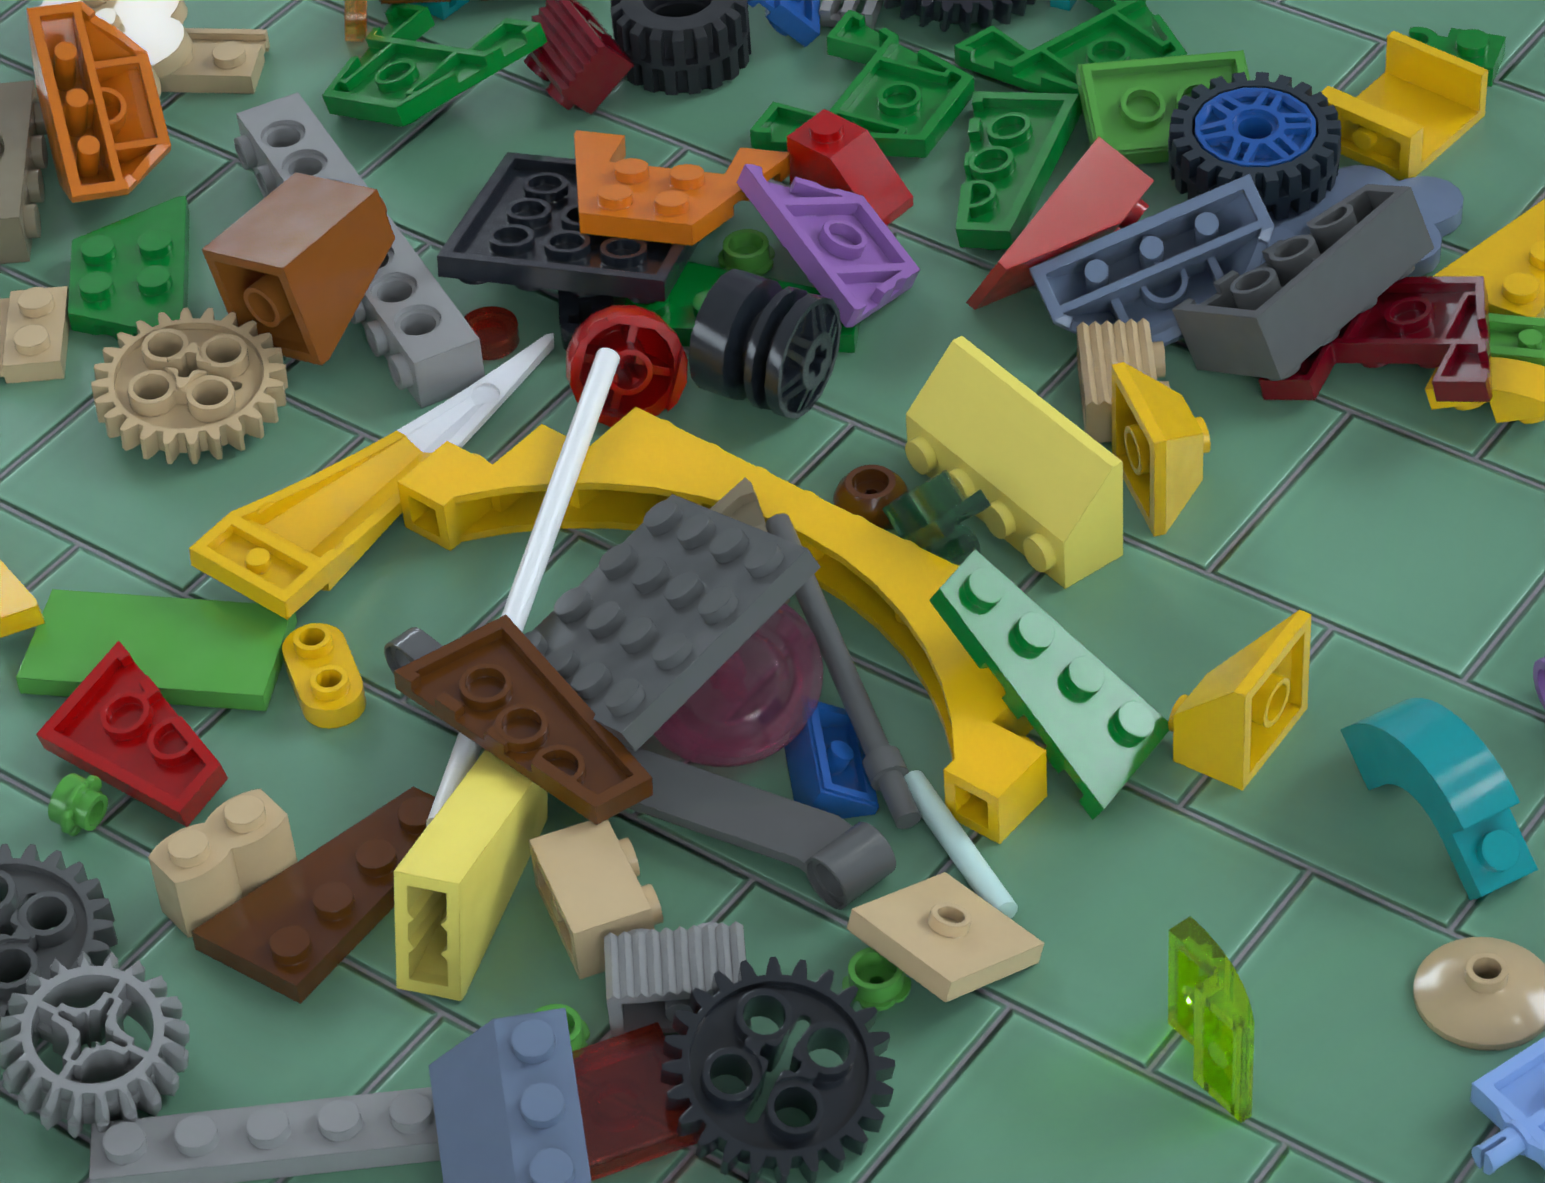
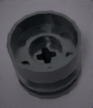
M732 269L720 276L708 291L698 311L690 338L688 361L691 378L698 388L730 399L744 400L747 398L754 407L772 410L774 414L786 418L798 419L810 411L822 395L832 374L839 351L841 336L839 308L831 298L817 294H808L806 290L788 286L782 289L778 281L744 270Z

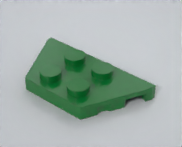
M177 196L72 240L68 316L73 331L96 336L102 334L110 335L118 340L117 334L119 332L132 336L138 335L136 322L139 320L146 322L151 327L159 325L158 314L160 312L167 314L172 321L180 320L183 308H188L190 213L186 196Z

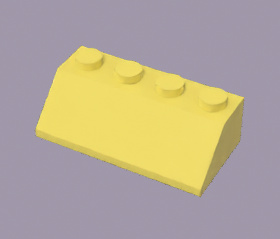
M960 336L952 340L906 413L907 443L905 444V453L911 466L919 474H926L942 487L955 504L961 507L965 506L982 520L995 537L1005 539L1022 553L1035 570L1045 572L1064 589L1123 556V462L965 337Z

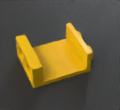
M1393 30L1387 35L1385 73L1357 97L1331 86H1327L1321 91L1328 98V106L1334 105L1338 112V120L1341 122L1340 154L1366 166L1384 170L1400 181L1416 177L1485 116L1488 70Z

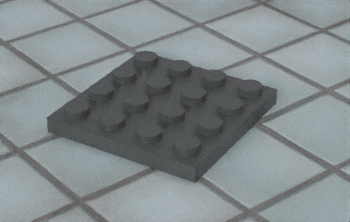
M672 494L667 500L654 505L646 513L643 523L623 543L610 548L601 557L599 566L578 587L565 592L556 601L554 610L533 631L527 632L524 635L595 713L594 720L616 736L624 746L636 752L820 568V565L808 548Z

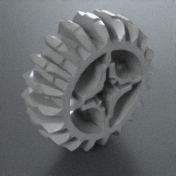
M82 951L77 959V968L70 970L55 958L50 965L51 979L49 980L30 972L29 978L26 980L27 994L12 993L8 1001L10 1016L1 1017L0 1040H2L0 1043L1 1069H6L2 1074L3 1085L8 1093H19L18 1106L24 1115L41 1109V1124L45 1126L47 1131L61 1119L67 1120L68 1133L74 1139L82 1132L84 1124L95 1123L98 1132H105L110 1127V1121L124 1120L125 1122H135L138 1119V1109L156 1117L162 1109L160 1095L175 1096L179 1089V1076L177 1073L185 1072V1069L188 1067V1050L185 1049V1046L189 1043V1025L186 1024V1021L180 1020L182 1018V1004L178 996L166 997L167 983L163 980L162 975L145 981V967L142 966L140 960L125 971L119 970L118 958L113 952L104 960L103 966H91V959L84 951ZM127 1015L137 1021L148 1034L151 1040L148 1051L135 1046L134 1037L124 1032V1019ZM40 1038L52 1043L53 1052L62 1056L63 1069L59 1075L51 1071L37 1055L35 1049ZM105 1038L106 1044L100 1046L98 1042L102 1043ZM91 1042H96L95 1048H91ZM87 1043L89 1048L85 1047L81 1052V1046Z

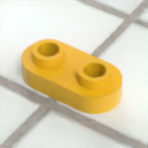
M323 623L306 624L292 631L283 642L282 653L286 672L306 720L317 727L328 729L343 727L357 720L365 710L366 697L361 675L343 633L338 628Z

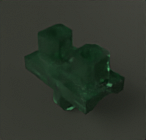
M944 470L920 486L917 485L904 492L884 506L882 510L900 538L910 540L922 549L926 547V551L955 565H961L975 549L980 553V544L976 535L969 527L961 524V522L984 511L991 504L981 489L964 498L947 470Z

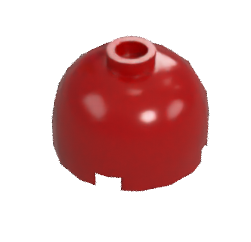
M613 305L591 314L575 330L567 347L566 378L577 403L580 400L597 351L600 348H610L615 350L620 356L618 367L598 420L599 423L612 427L635 407L658 416L664 409L669 412L678 403L687 384L688 359L677 333L659 315L636 305Z

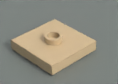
M946 872L853 908L847 925V930L944 1002L951 1001L1039 963L1044 942Z

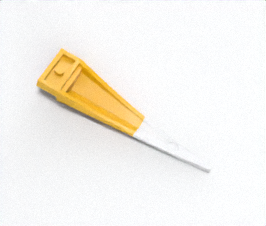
M554 333L544 335L466 389L397 431L301 481L231 511L189 547L191 566L288 620L320 590L330 591L402 513L397 481L446 441L462 448L554 349Z

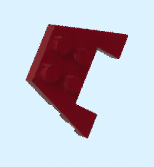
M1484 276L1405 277L1396 281L1377 297V302L1373 307L1357 314L1342 327L1336 339L1320 346L1306 358L1294 375L1279 381H1270L1268 378L1260 377L1259 383L1264 400H1315L1335 364L1360 363L1367 368H1378L1387 364H1418L1423 368L1439 367L1432 380L1437 402H1490L1493 394L1489 304Z

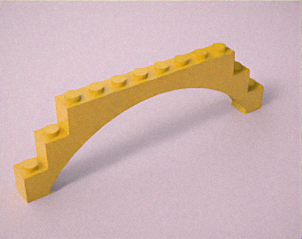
M638 407L631 410L589 446L560 529H621L635 531L643 523L646 513L657 503L667 500L672 494L710 509L741 480L747 478L752 483L757 494L765 522L770 517L780 513L787 514L790 517L802 546L808 548L820 565V568L814 573L820 588L846 603L877 628L905 658L928 692L944 727L952 762L943 769L945 805L960 824L1001 844L1047 797L1046 750L1026 737L1033 729V726L1025 716L1019 719L1016 718L1002 699L1006 694L1004 687L989 668L980 669L929 601L960 565H955L920 548L914 542L902 539L870 523L862 516L854 515L821 499L815 493L803 490L771 474L765 468L755 466L724 451L718 445L706 442L676 427L670 421L660 419ZM541 424L494 464L489 463L479 454L470 453L446 441L397 481L405 527L449 551H452L464 541L532 531L566 436Z

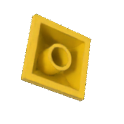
M1125 362L1112 364V454L1123 462V479L1154 537L1164 535L1203 480V454L1209 453L1211 448L1209 431L1201 416L1194 417L1182 394Z
M1298 610L1208 672L1190 695L1183 694L1178 698L1172 708L1168 721V728L1173 732L1174 762L1242 791L1245 789L1308 708L1311 638L1310 613Z

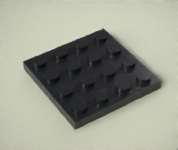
M507 152L437 255L438 277L455 278L470 285H480L487 282L515 285L518 289L524 291H538L541 289L571 291L576 296L587 298L599 295L624 297L639 304H649L656 301L665 302L699 241L690 246L582 234L579 228L575 159Z

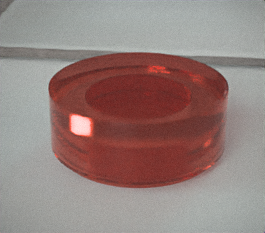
M487 306L475 309L464 316L480 339L483 360L503 358L517 348L520 342L518 321L510 310L497 306Z

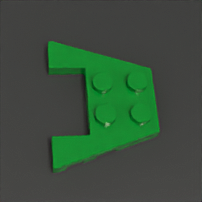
M1086 0L1101 10L1102 13L1032 50L1026 49L993 25L954 45L955 63L962 68L1034 93L1079 94L1076 80L1078 64L1187 55V52L1160 14H1152L1146 5V0Z
M406 3L392 4L385 12L388 23L384 29L381 30L380 27H375L365 38L369 46L368 50L360 60L358 56L351 57L322 94V97L330 114L404 127L543 46L547 39L539 22L505 18L468 49L419 42L416 40L435 25L428 7Z
M848 10L826 36L828 55L866 64L829 111L867 129L885 156L926 158L972 99L973 91H975L974 76L925 49H921L916 54L899 44L898 34L885 27L880 29L878 33L866 26L865 16L856 11ZM772 102L750 129L751 148L788 151L787 136L818 113Z

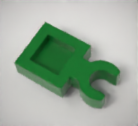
M1410 27L1409 30L1410 38L1487 69V86L1492 87L1505 55L1506 36L1487 34L1477 29L1462 30L1451 28L1448 37L1438 36L1436 32L1425 27Z

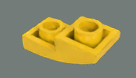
M1491 357L1493 397L1490 405L1496 423L1519 420L1523 424H1533L1545 420V366L1527 361ZM1439 367L1435 368L1425 387L1431 410L1454 407L1457 410L1464 411L1475 409L1487 403L1437 402L1432 380Z

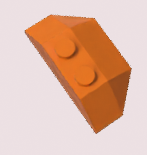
M83 1L27 8L26 15L36 90L59 185L72 203L128 195L171 151V142L148 52L115 26L96 16L95 11Z

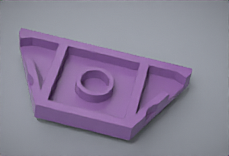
M753 164L744 165L737 184L778 237L782 246L788 250L806 274L809 282L815 286L821 296L834 300L840 311V320L845 327L855 326L912 287L920 268L864 196L838 188L829 189L816 182L799 177H794L790 188L767 182L763 177L762 167Z

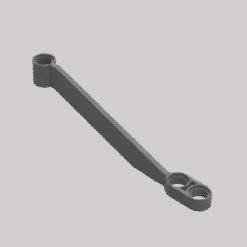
M411 627L385 645L384 655L394 674V670L443 645L420 628ZM626 747L653 779V795L631 806L629 809L796 866L806 873L817 895L834 909H844L895 871V855L889 843L875 827L866 822H858L851 826L841 817L641 748L635 752Z

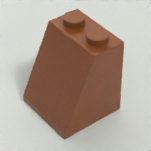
M295 172L206 245L202 252L228 314L231 312L236 313L238 327L253 320L256 322L258 335L269 332L272 335L273 348L281 347L283 356L322 366L333 354L392 246L395 235L387 217L386 205L379 196L377 189Z

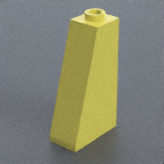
M484 750L394 870L397 989L462 1001L531 856L529 840L540 836L548 819V792L487 750Z

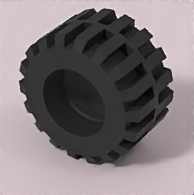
M611 0L610 10L613 38L621 47L620 49L626 53L625 55L630 58V61L635 64L627 73V80L635 86L644 85V90L653 93L662 91L666 95H678L679 93H689L690 95L701 93V90L707 88L713 90L723 86L722 82L724 80H733L737 77L739 69L746 68L749 62L751 37L748 0Z

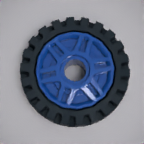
M1245 72L1233 73L1231 83H1227L1222 76L1210 79L1209 89L1202 84L1192 89L1191 97L1184 95L1178 102V109L1173 110L1168 138L1169 173L1171 180H1175V187L1180 194L1188 193V200L1250 174L1267 211L1272 212L1276 220L1289 217L1290 207L1298 214L1309 210L1310 201L1318 204L1325 198L1326 190L1331 191L1335 185L1341 153V122L1338 120V112L1334 105L1328 106V98L1321 92L1312 95L1311 85L1301 81L1293 88L1292 77L1279 75L1276 82H1270L1269 73L1256 72L1255 80H1247Z

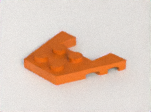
M576 130L574 133L579 228L582 234L693 246L734 216L735 204L739 201H750L737 184L745 164L762 167L763 177L767 181L774 177L775 181L782 182L790 174V153L740 147L726 173L720 174L704 172L702 167L693 164L663 168L648 166V163L642 159H624L626 156L625 135Z

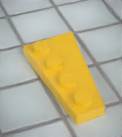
M1545 199L1433 276H1484L1488 293L1489 313L1545 318Z

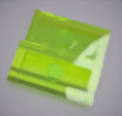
M1189 916L1169 929L1168 1024L1194 1046L1193 1080L1242 1123L1252 1116L1255 1022L1251 1004L1238 973L1224 951L1209 933Z

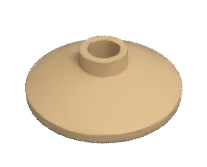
M1470 937L1455 940L1431 952L1423 960L1416 972L1413 987L1416 1009L1422 1020L1432 1031L1451 1043L1475 1050H1505L1523 1045L1545 1030V964L1536 955L1520 945L1491 937Z

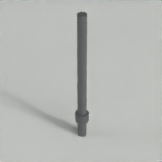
M776 514L767 520L766 528L768 533L802 546L787 514ZM813 574L795 592V595L865 753L862 765L874 790L881 791L896 827L899 829L910 828L920 821L921 815L904 778L909 771L900 750L895 746H891L887 740L816 576Z

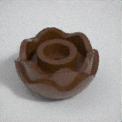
M863 465L855 468L841 479L833 495L835 506L854 515L862 516L870 523L887 530L896 528L902 521L904 514H907L911 507L910 493L906 483L897 473L880 465Z

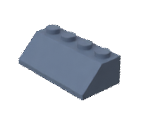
M566 1008L492 1019L429 1065L443 1183H592Z

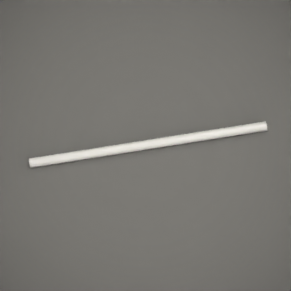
M600 348L596 353L501 617L507 615L522 633L620 361L619 354L610 348ZM460 732L458 733L426 822L427 826L475 764L482 747Z

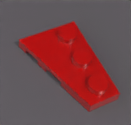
M119 640L36 733L44 749L89 774L98 776L107 784L185 827L189 826L228 780L220 762L182 716H179L165 700L159 688L148 675L146 676Z

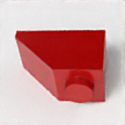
M823 109L787 136V150L790 153V186L794 177H799L816 182L829 189L838 188L862 195L886 226L914 205L913 195L867 129Z

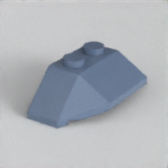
M1250 174L1031 267L1029 271L1054 325L1077 335V326L1081 322L1089 326L1094 321L1101 325L1106 320L1114 324L1117 320L1126 323L1130 319L1139 322L1144 318L1149 321L1152 342L1163 341L1164 346H1167L1184 338L1172 308L1188 298L1195 300L1196 304H1200L1217 293L1213 282L1232 270L1238 272L1240 276L1260 266L1264 258L1262 251L1268 247L1274 231V224Z

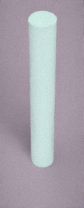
M915 770L904 776L922 819L975 894L1010 919L1013 918L1018 910L1017 904L923 772Z

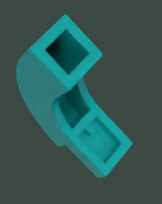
M1410 698L1340 729L1368 791L1385 784H1393L1407 791L1422 806L1436 827L1470 900L1483 897L1538 870L1510 810V807L1521 803L1513 786L1484 742L1452 711L1429 699Z

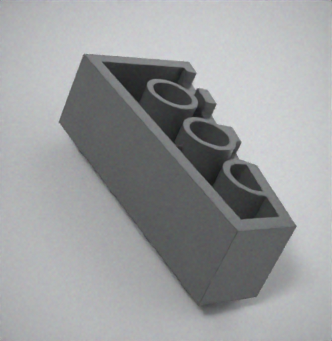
M1366 184L1307 222L1310 234L1294 236L1284 241L1279 240L1263 250L1262 254L1266 262L1240 276L1238 272L1232 270L1213 282L1217 293L1207 300L1196 304L1195 300L1188 298L1172 308L1197 370L1268 378L1270 381H1279L1294 375L1306 358L1320 346L1336 339L1342 327L1357 314L1373 307L1379 295L1396 281L1410 275L1415 269V264L1434 249L1412 188L1407 186Z

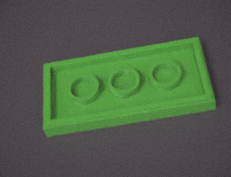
M52 589L42 613L45 623L36 627L16 680L21 694L69 697L119 640L130 653L137 666L159 688L169 704L267 711L284 662L282 653L283 642L295 630L297 624L296 612L286 620L258 603Z

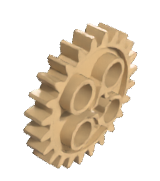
M183 308L180 320L174 321L164 312H160L158 314L159 325L151 327L146 322L139 320L136 322L138 335L132 336L119 332L117 334L119 348L104 347L102 350L104 363L94 365L96 381L91 382L99 423L106 424L107 436L109 438L121 436L124 450L128 451L141 444L143 459L146 460L161 450L165 451L167 464H172L177 459L179 453H188L191 463L198 464L202 451L209 450L217 460L223 459L222 446L227 444L243 451L245 450L244 435L248 434L262 439L265 436L263 422L277 423L279 420L277 407L286 406L287 403L285 389L288 388V380L281 347L273 348L272 335L269 332L258 335L257 325L253 320L238 327L237 316L234 312L226 315L221 321L215 320L213 308H207L201 318H193L189 308Z

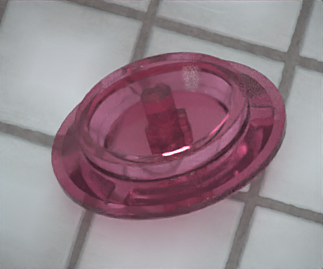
M784 603L653 734L654 737L664 747L679 757L693 763L712 767H734L754 763L784 748L804 729L807 720L810 719L818 705L823 686V660L816 638L808 624L794 609Z

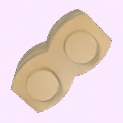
M262 789L247 791L232 797L217 807L209 815L205 823L185 827L166 837L152 850L148 857L162 912L188 938L192 937L191 931L298 862L288 814Z

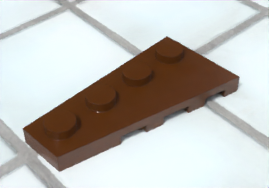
M507 615L394 670L397 690L596 825L653 795L652 776L616 736L594 720L595 713Z
M414 786L191 931L195 949L301 1004L394 908V870L426 829V822L435 796Z

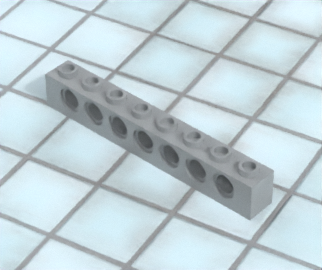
M298 92L236 113L240 136L234 138L235 150L245 170L250 168L254 170L257 184L264 198L295 172L368 187ZM387 214L395 240L355 311L351 322L353 324L361 322L372 352L376 357L385 356L391 376L398 389L403 390L407 388L418 405L424 408L455 396L485 376L480 339Z

